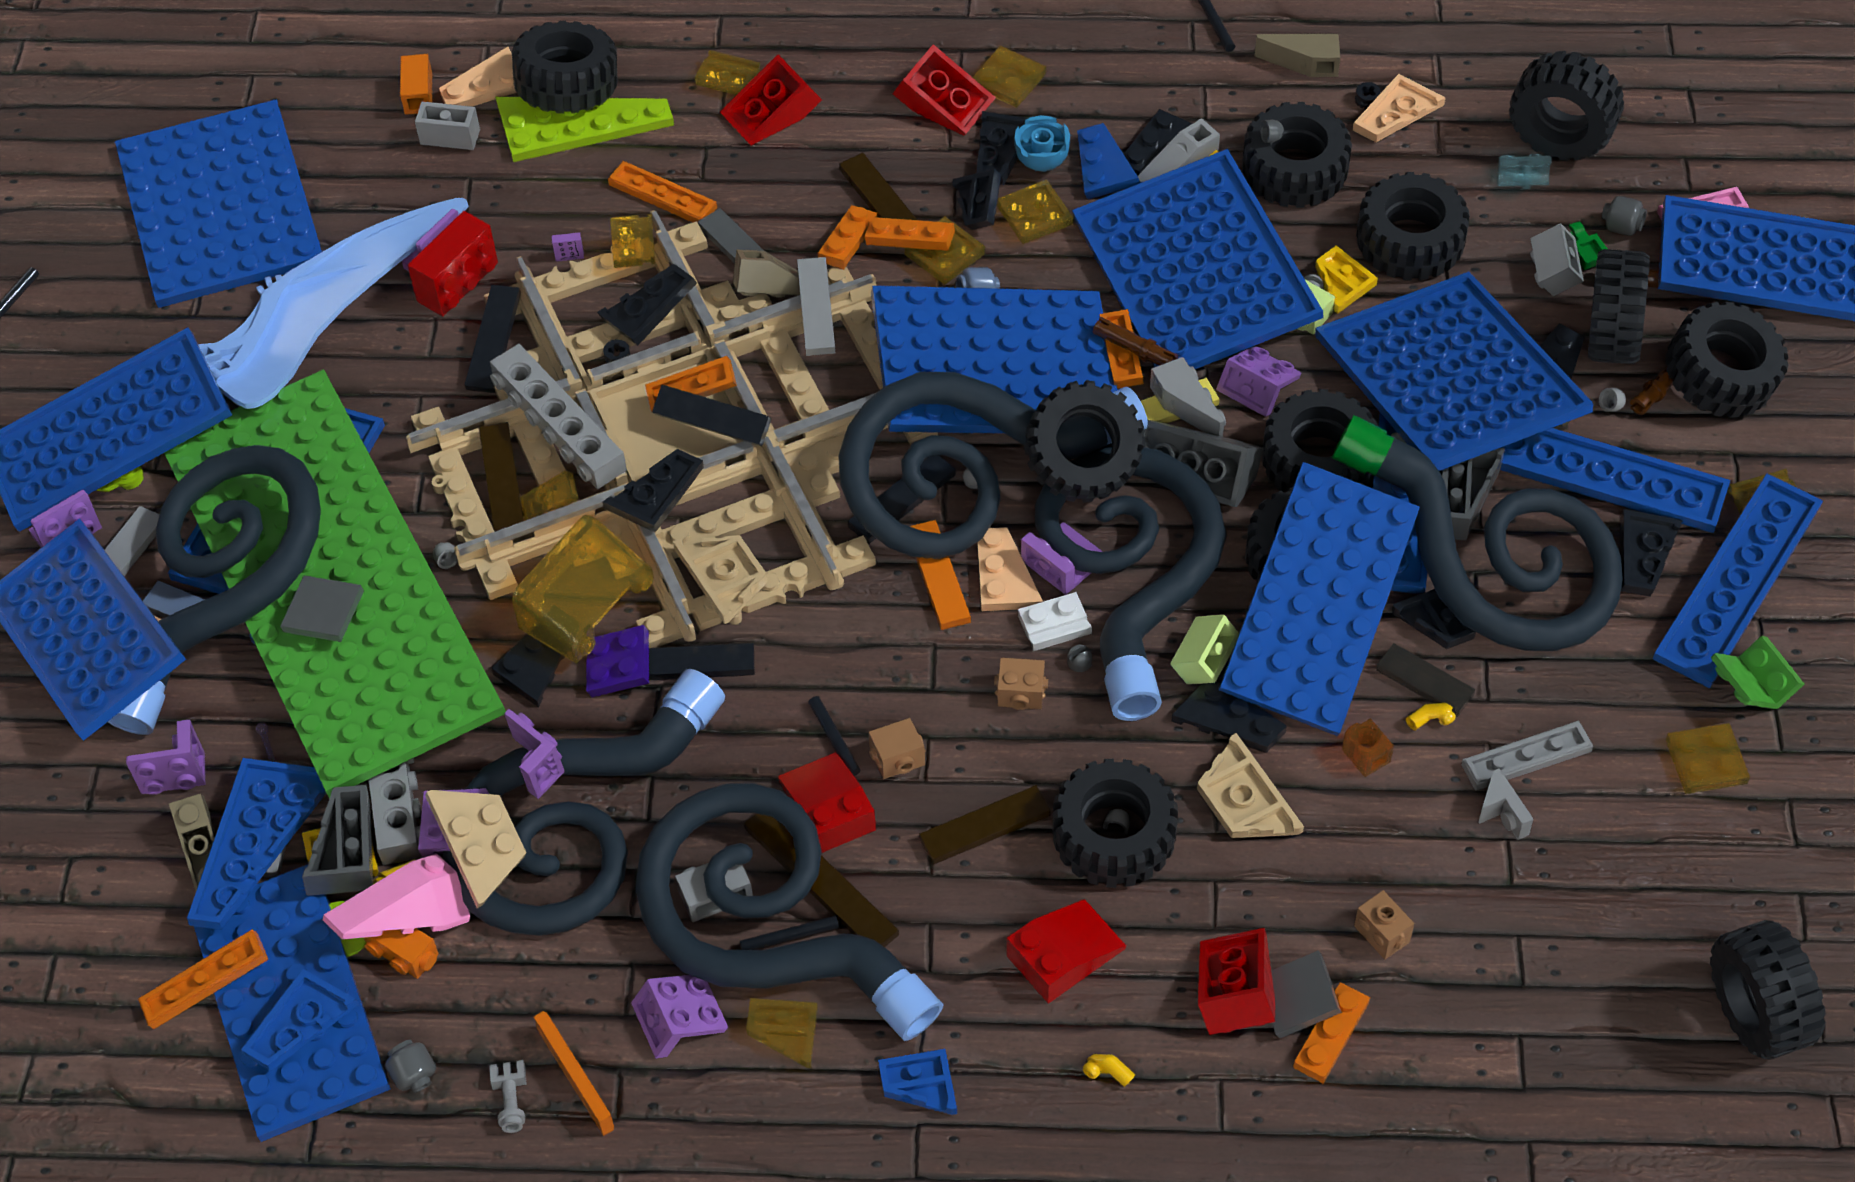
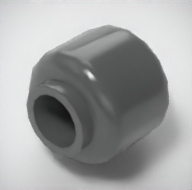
M1616 196L1611 204H1605L1602 219L1606 220L1608 231L1632 236L1637 231L1643 229L1647 209L1643 208L1640 200Z
M410 1039L396 1045L387 1053L389 1058L386 1060L385 1068L399 1090L412 1089L414 1093H417L432 1083L430 1077L436 1071V1064L424 1044L420 1042L413 1043Z

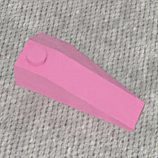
M438 854L406 864L323 916V921L341 939L381 936L383 931L401 929L402 934H411L414 932V928L430 927L432 932L444 931L467 923L470 920L469 910L463 902L458 874Z

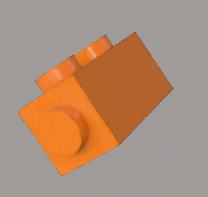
M428 54L401 56L400 97L405 115L418 114L422 101L432 102V69Z
M414 928V932L411 934H402L401 929L383 931L381 936L364 937L366 942L365 948L371 955L376 958L383 956L390 961L391 966L402 975L409 973L417 979L424 971H428L434 966L439 955L434 939L417 928Z

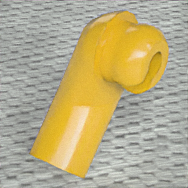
M1448 703L1425 704L1406 718V722L1412 730L1416 731L1431 719L1436 718L1439 719L1441 725H1448L1455 720L1456 715L1452 711L1453 707Z
M1093 1054L1087 1058V1062L1083 1065V1072L1089 1078L1095 1079L1100 1073L1110 1074L1123 1087L1136 1075L1116 1056L1111 1054Z

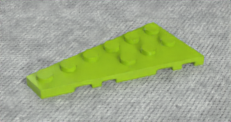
M495 97L513 162L674 126L673 116L667 99L609 98L602 105H595L591 110L586 111L584 109L580 110L579 113L564 112V114L551 110L549 112L542 111L540 107L534 108L521 97Z

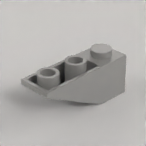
M1202 118L1181 130L1138 175L1140 182H1145L1208 157L1215 150L1219 151L1220 134Z
M1184 357L1151 369L1150 388L1165 410L1204 433L1223 437V430L1226 425L1225 416L1220 409H1216L1212 403L1209 390L1206 387H1202L1198 381L1196 370L1193 366L1189 367Z

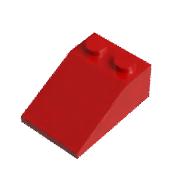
M934 44L892 93L913 112L963 136L967 134L981 117L982 111H985L996 98Z
M777 54L720 113L750 145H753L804 119L822 99Z
M836 752L778 776L785 794L800 804L815 824L822 853L876 831L875 811L860 783Z
M1085 899L1033 919L1007 937V957L1048 1004L1126 949V944Z
M1265 928L1200 941L1198 1006L1209 1035L1228 1033L1237 1029L1263 1026L1267 1023L1275 1022V994Z

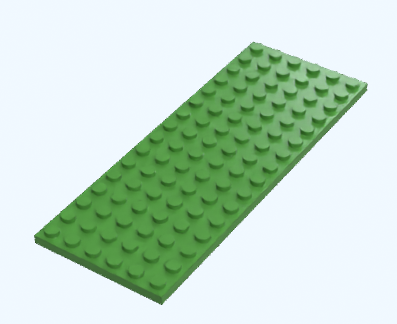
M324 369L283 387L274 398L262 406L250 409L238 407L232 410V416L164 453L179 482L191 469L219 453L253 445L281 448L304 462L318 487L321 507L319 533L305 569L280 598L245 623L329 798L334 787L356 786L504 715L506 711ZM246 474L225 480L206 492L191 506L194 517L212 553L230 544L239 534L242 527V520L240 518L233 519L228 523L219 524L216 522L212 514L217 505L228 500H246L260 510L263 530L256 546L242 561L221 572L229 589L257 571L278 549L287 529L289 515L287 495L280 483L272 477L260 474ZM304 575L362 586L364 592L341 642L283 632L280 625Z

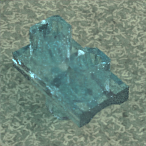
M1530 154L1525 157L1502 155L1499 157L1498 186H1522L1523 190L1530 189L1531 185H1549L1551 157L1541 156V154Z

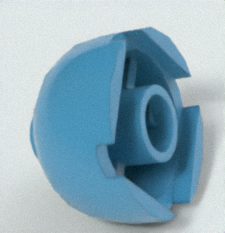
M1040 115L1026 119L1025 124L1020 129L1018 126L1015 131L1014 146L1018 159L1027 168L1034 171L1045 172L1057 168L1068 156L1070 146L1068 127L1065 124L1062 126L1057 123V119L1051 116Z

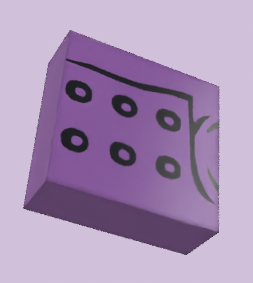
M580 233L552 236L556 262L584 259Z

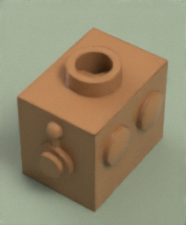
M1001 658L999 674L994 679V685L997 688L995 694L998 696V706L1012 707L1017 710L1027 708L1042 709V701L1046 696L1044 691L1048 689V679L1044 677L1045 660Z
M910 718L868 732L869 754L872 761H875L883 779L898 774H906L913 769L925 766L926 750L923 739L918 734Z
M1383 890L1358 908L1354 927L1386 960L1410 942L1415 923Z

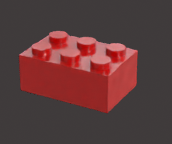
M463 211L408 264L418 303L443 317L450 309L455 308L459 301L469 291L473 290L488 272L495 268L498 259L490 225Z

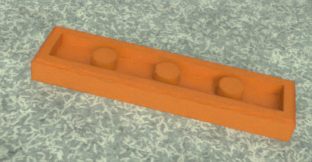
M622 161L608 178L609 186L690 222L697 221L698 223L699 220L717 209L716 201L625 161Z
M936 520L910 526L921 531L940 533ZM949 556L940 559L915 557L940 629L944 630L971 623V616Z
M251 929L138 998L148 1026L156 1029L269 960L258 933Z
M544 1011L535 1015L534 1020L540 1036L603 1136L612 1132L614 1124L610 1112L551 1018Z

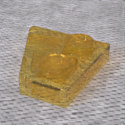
M750 998L746 1028L747 1035L800 1065L811 1068L818 1004L814 1002Z

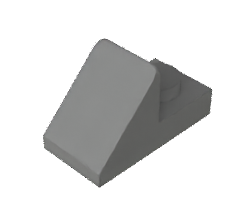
M1498 768L1493 771L1478 823H1483L1500 815L1504 827L1508 831H1512L1517 840L1529 835L1534 819L1502 771Z

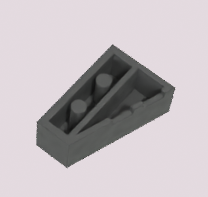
M1505 448L1495 449L1439 471L1445 481L1455 539L1467 540L1501 470Z
M366 785L333 788L321 821V829L317 841H314L312 847V855L308 867L305 868L302 876L307 896L364 891L373 885L371 814Z

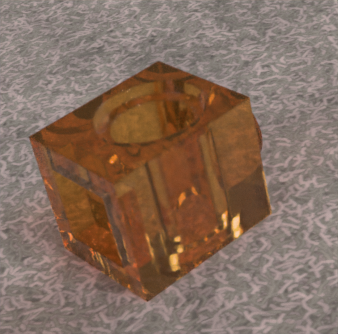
M1371 718L1361 724L1355 723L1346 730L1342 751L1364 777L1391 762L1394 745ZM1360 744H1368L1371 747H1364Z

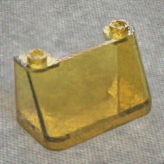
M586 514L573 525L517 586L512 597V603L518 628L577 664L584 655H589L594 649L596 641L593 628L628 590L634 593L646 591L653 582V570L650 565L603 523Z

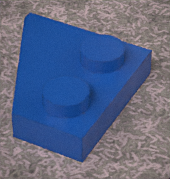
M946 1049L878 1060L884 1097L950 1115L957 1114V1105Z

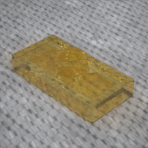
M565 470L520 496L525 521L567 506L578 499L571 472Z

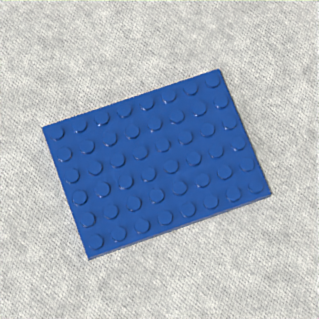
M277 99L115 141L158 308L262 281L268 276L273 278L276 275H284L322 252Z
M1228 149L1072 210L1077 226L1122 309H1128L1131 325L1136 335L1147 340L1150 338L1155 340L1157 345L1178 354V359L1184 357L1189 367L1193 366L1194 369H1198L1324 318L1321 306ZM1152 363L1154 368L1159 366L1155 363Z
M1470 272L1315 328L1316 338L1408 445L1426 455L1439 471L1593 412V402Z
M872 286L871 299L883 387L918 372H956L995 385L1035 410L1045 397H1048L1054 389L1059 386L1064 388L1068 383L1077 381L1079 385L1084 384L1086 380L1095 381V386L1098 387L1105 383L1112 386V393L1117 391V385H1114L1105 339L1093 334V328L1100 318L1099 314H1103L1099 291ZM940 404L917 405L902 411L888 423L889 432L1004 433L977 415L949 405Z

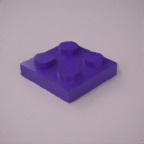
M644 625L587 639L586 692L591 698L649 684V631Z

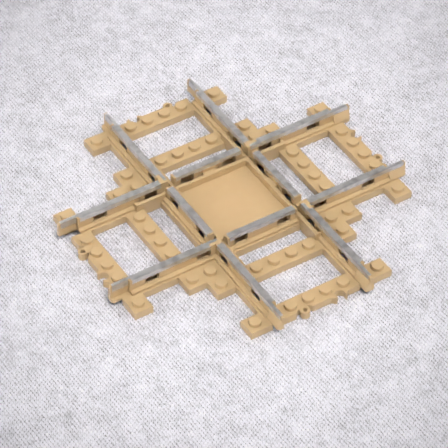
M653 210L650 211L658 242L652 246L648 238L630 244L627 250H625L623 244L616 243L611 246V253H603L580 262L569 261L570 270L568 272H560L557 266H554L551 272L537 277H533L530 269L520 256L517 257L519 271L515 273L517 284L509 286L520 288L521 296L516 315L522 313L538 346L527 352L624 452L627 471L605 484L606 491L579 500L554 445H550L546 441L542 430L537 425L532 426L529 423L524 411L520 407L515 408L512 405L507 393L503 389L498 390L496 387L494 388L499 402L445 420L439 406L411 416L416 431L406 436L410 453L436 444L440 445L442 451L428 456L435 473V477L432 479V486L435 493H444L453 514L451 518L452 528L465 527L462 531L456 532L458 541L463 542V544L457 545L454 548L460 569L466 571L477 568L490 600L519 590L510 566L566 546L576 569L605 558L615 581L645 571L663 611L636 620L637 626L644 625L649 631V648H657L684 638L687 642L696 640L694 626L688 616L691 613L700 631L722 622L705 595L693 599L674 560L679 558L674 550V540L683 539V544L701 543V538H723L725 536L741 535L785 518L804 558L767 571L768 582L729 622L732 625L739 624L742 621L741 611L750 613L776 602L786 604L785 593L788 591H796L799 594V598H802L806 591L826 584L829 590H836L843 587V577L876 565L875 556L864 536L835 546L815 508L840 498V490L832 474L839 472L838 455L847 427L863 404L875 394L829 410L791 340L792 337L804 333L800 295L776 304H772L766 293H758L756 296L738 300L728 280L701 290L684 257L708 248L707 240L696 221L667 231L657 211ZM669 261L671 265L676 264L695 279L697 284L642 342L687 327L690 334L588 369V376L582 363L604 356L603 349L609 341L615 339L623 340L629 347L636 344L608 323L567 337L551 305L552 302L652 267H656L658 273L670 266ZM836 267L829 268L827 273L832 322L834 323L839 320L843 322L877 386L881 390L883 384L876 330L873 328L875 326L874 314L867 302L872 301L871 290L872 286H876V278L871 274L854 280L847 267L844 270ZM489 293L484 295L485 303H487ZM697 319H700V321H701V323H702V325H703V327H704V332H703V330H702V328H701V326H700V324H699V322H698ZM745 333H749V334L740 336V337H738V338L729 340V339L734 338V337H737V336H739V335H742V334H745ZM762 349L799 421L774 429L770 423L763 446L761 447L655 415L650 409L645 384L728 356L732 363L737 386L707 396L706 398L767 415L737 359L741 355ZM691 353L690 355L671 361L672 359ZM623 377V378L620 379V380H617V381H614V382H611V383H608V384L603 385L604 383H607V382H610V381H613V380H616V379H618V378ZM508 422L511 438L516 436L550 512L494 532L461 455L482 448L479 434L480 426ZM903 432L910 445L928 436L938 435V432ZM676 449L703 460L704 464L702 471L676 505L761 474L770 489L671 527L661 529L660 526L656 532L650 531L638 524L636 525L610 511H604L602 503L609 496L614 498L624 491V486L632 480L636 482L649 473V468ZM772 461H774V463H775V465H776V467H777V469H778V474L776 473V471H775V469H774V467H773V465H772V463H771ZM806 525H807V527H808V529H809V531H810V533H811V535H812V539H811V537H810V535H809V533H808V531H807V529H806V527H805Z

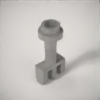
M524 1060L517 1061L516 1073H512L510 1062L503 1063L504 1075H499L497 1064L489 1065L492 1089L502 1088L504 1110L498 1114V1124L506 1133L518 1132L525 1123V1113L523 1110L518 1109L516 1086L527 1084Z

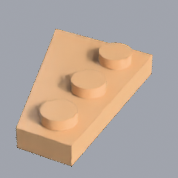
M509 47L504 48L441 86L439 91L444 104L473 107L495 100V97H505L517 93L513 85L512 53Z
M1398 74L1354 122L1353 131L1374 142H1378L1444 106L1445 97Z
M989 528L984 537L977 542L981 611L1018 610L1043 602L1008 528Z

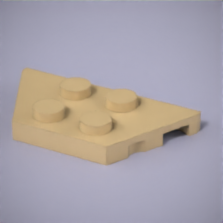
M740 535L725 536L723 538L705 537L701 538V543L683 544V539L673 541L674 550L724 624L729 623L768 582L767 573Z
M1237 733L1233 734L1224 751L1217 755L1212 762L1210 770L1204 773L1197 784V790L1231 838L1286 836L1303 833V824Z
M439 790L427 791L425 797L476 907L479 908L507 878L513 868L525 857L526 851L500 795Z

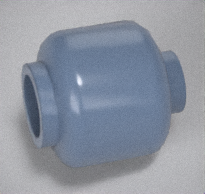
M968 267L963 269L961 274L956 277L955 288L1000 289V282L998 277H995L992 270L988 267Z

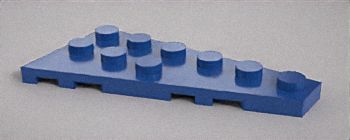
M248 758L242 759L187 916L189 926L222 930L325 796L326 791L314 767Z

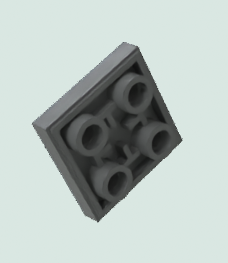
M304 575L280 626L283 632L341 642L364 590L358 584Z
M1319 950L1271 970L1275 994V1022H1272L1279 1038L1342 1013L1325 961Z

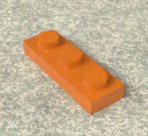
M851 205L819 250L818 258L826 257L827 265L844 270L865 240L864 236L871 218L877 217V212Z
M872 217L864 237L866 245L948 251L955 228L954 223Z
M1128 309L1099 314L1100 317L1133 332ZM1105 339L1114 385H1117V389L1144 384L1138 355Z
M728 356L645 384L651 411L653 410L661 385L703 397L737 386L732 363Z
M1341 982L1337 986L1335 994L1342 1013L1316 1023L1293 1065L1294 1069L1323 1084L1370 1002L1369 996Z

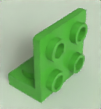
M1760 636L1739 657L1714 653L1711 656L1712 661L1716 664L1715 670L1718 675L1730 682L1735 689V697L1744 705L1778 709L1804 685V682L1766 636Z

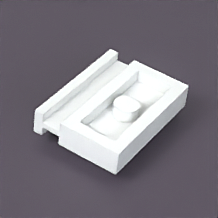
M1076 592L1018 609L1019 620L1028 640H1030L1033 651L1092 634V626L1087 620V615Z

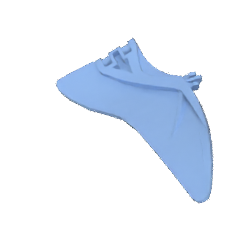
M454 198L385 220L336 243L290 270L285 275H276V282L272 283L270 276L265 277L267 288L264 289L261 285L256 287L260 299L246 321L234 332L216 343L198 344L221 392L235 404L245 409L262 406L274 398L293 378L317 337L370 286L417 249V241L452 208L457 210L459 215L466 211L469 207L465 198Z

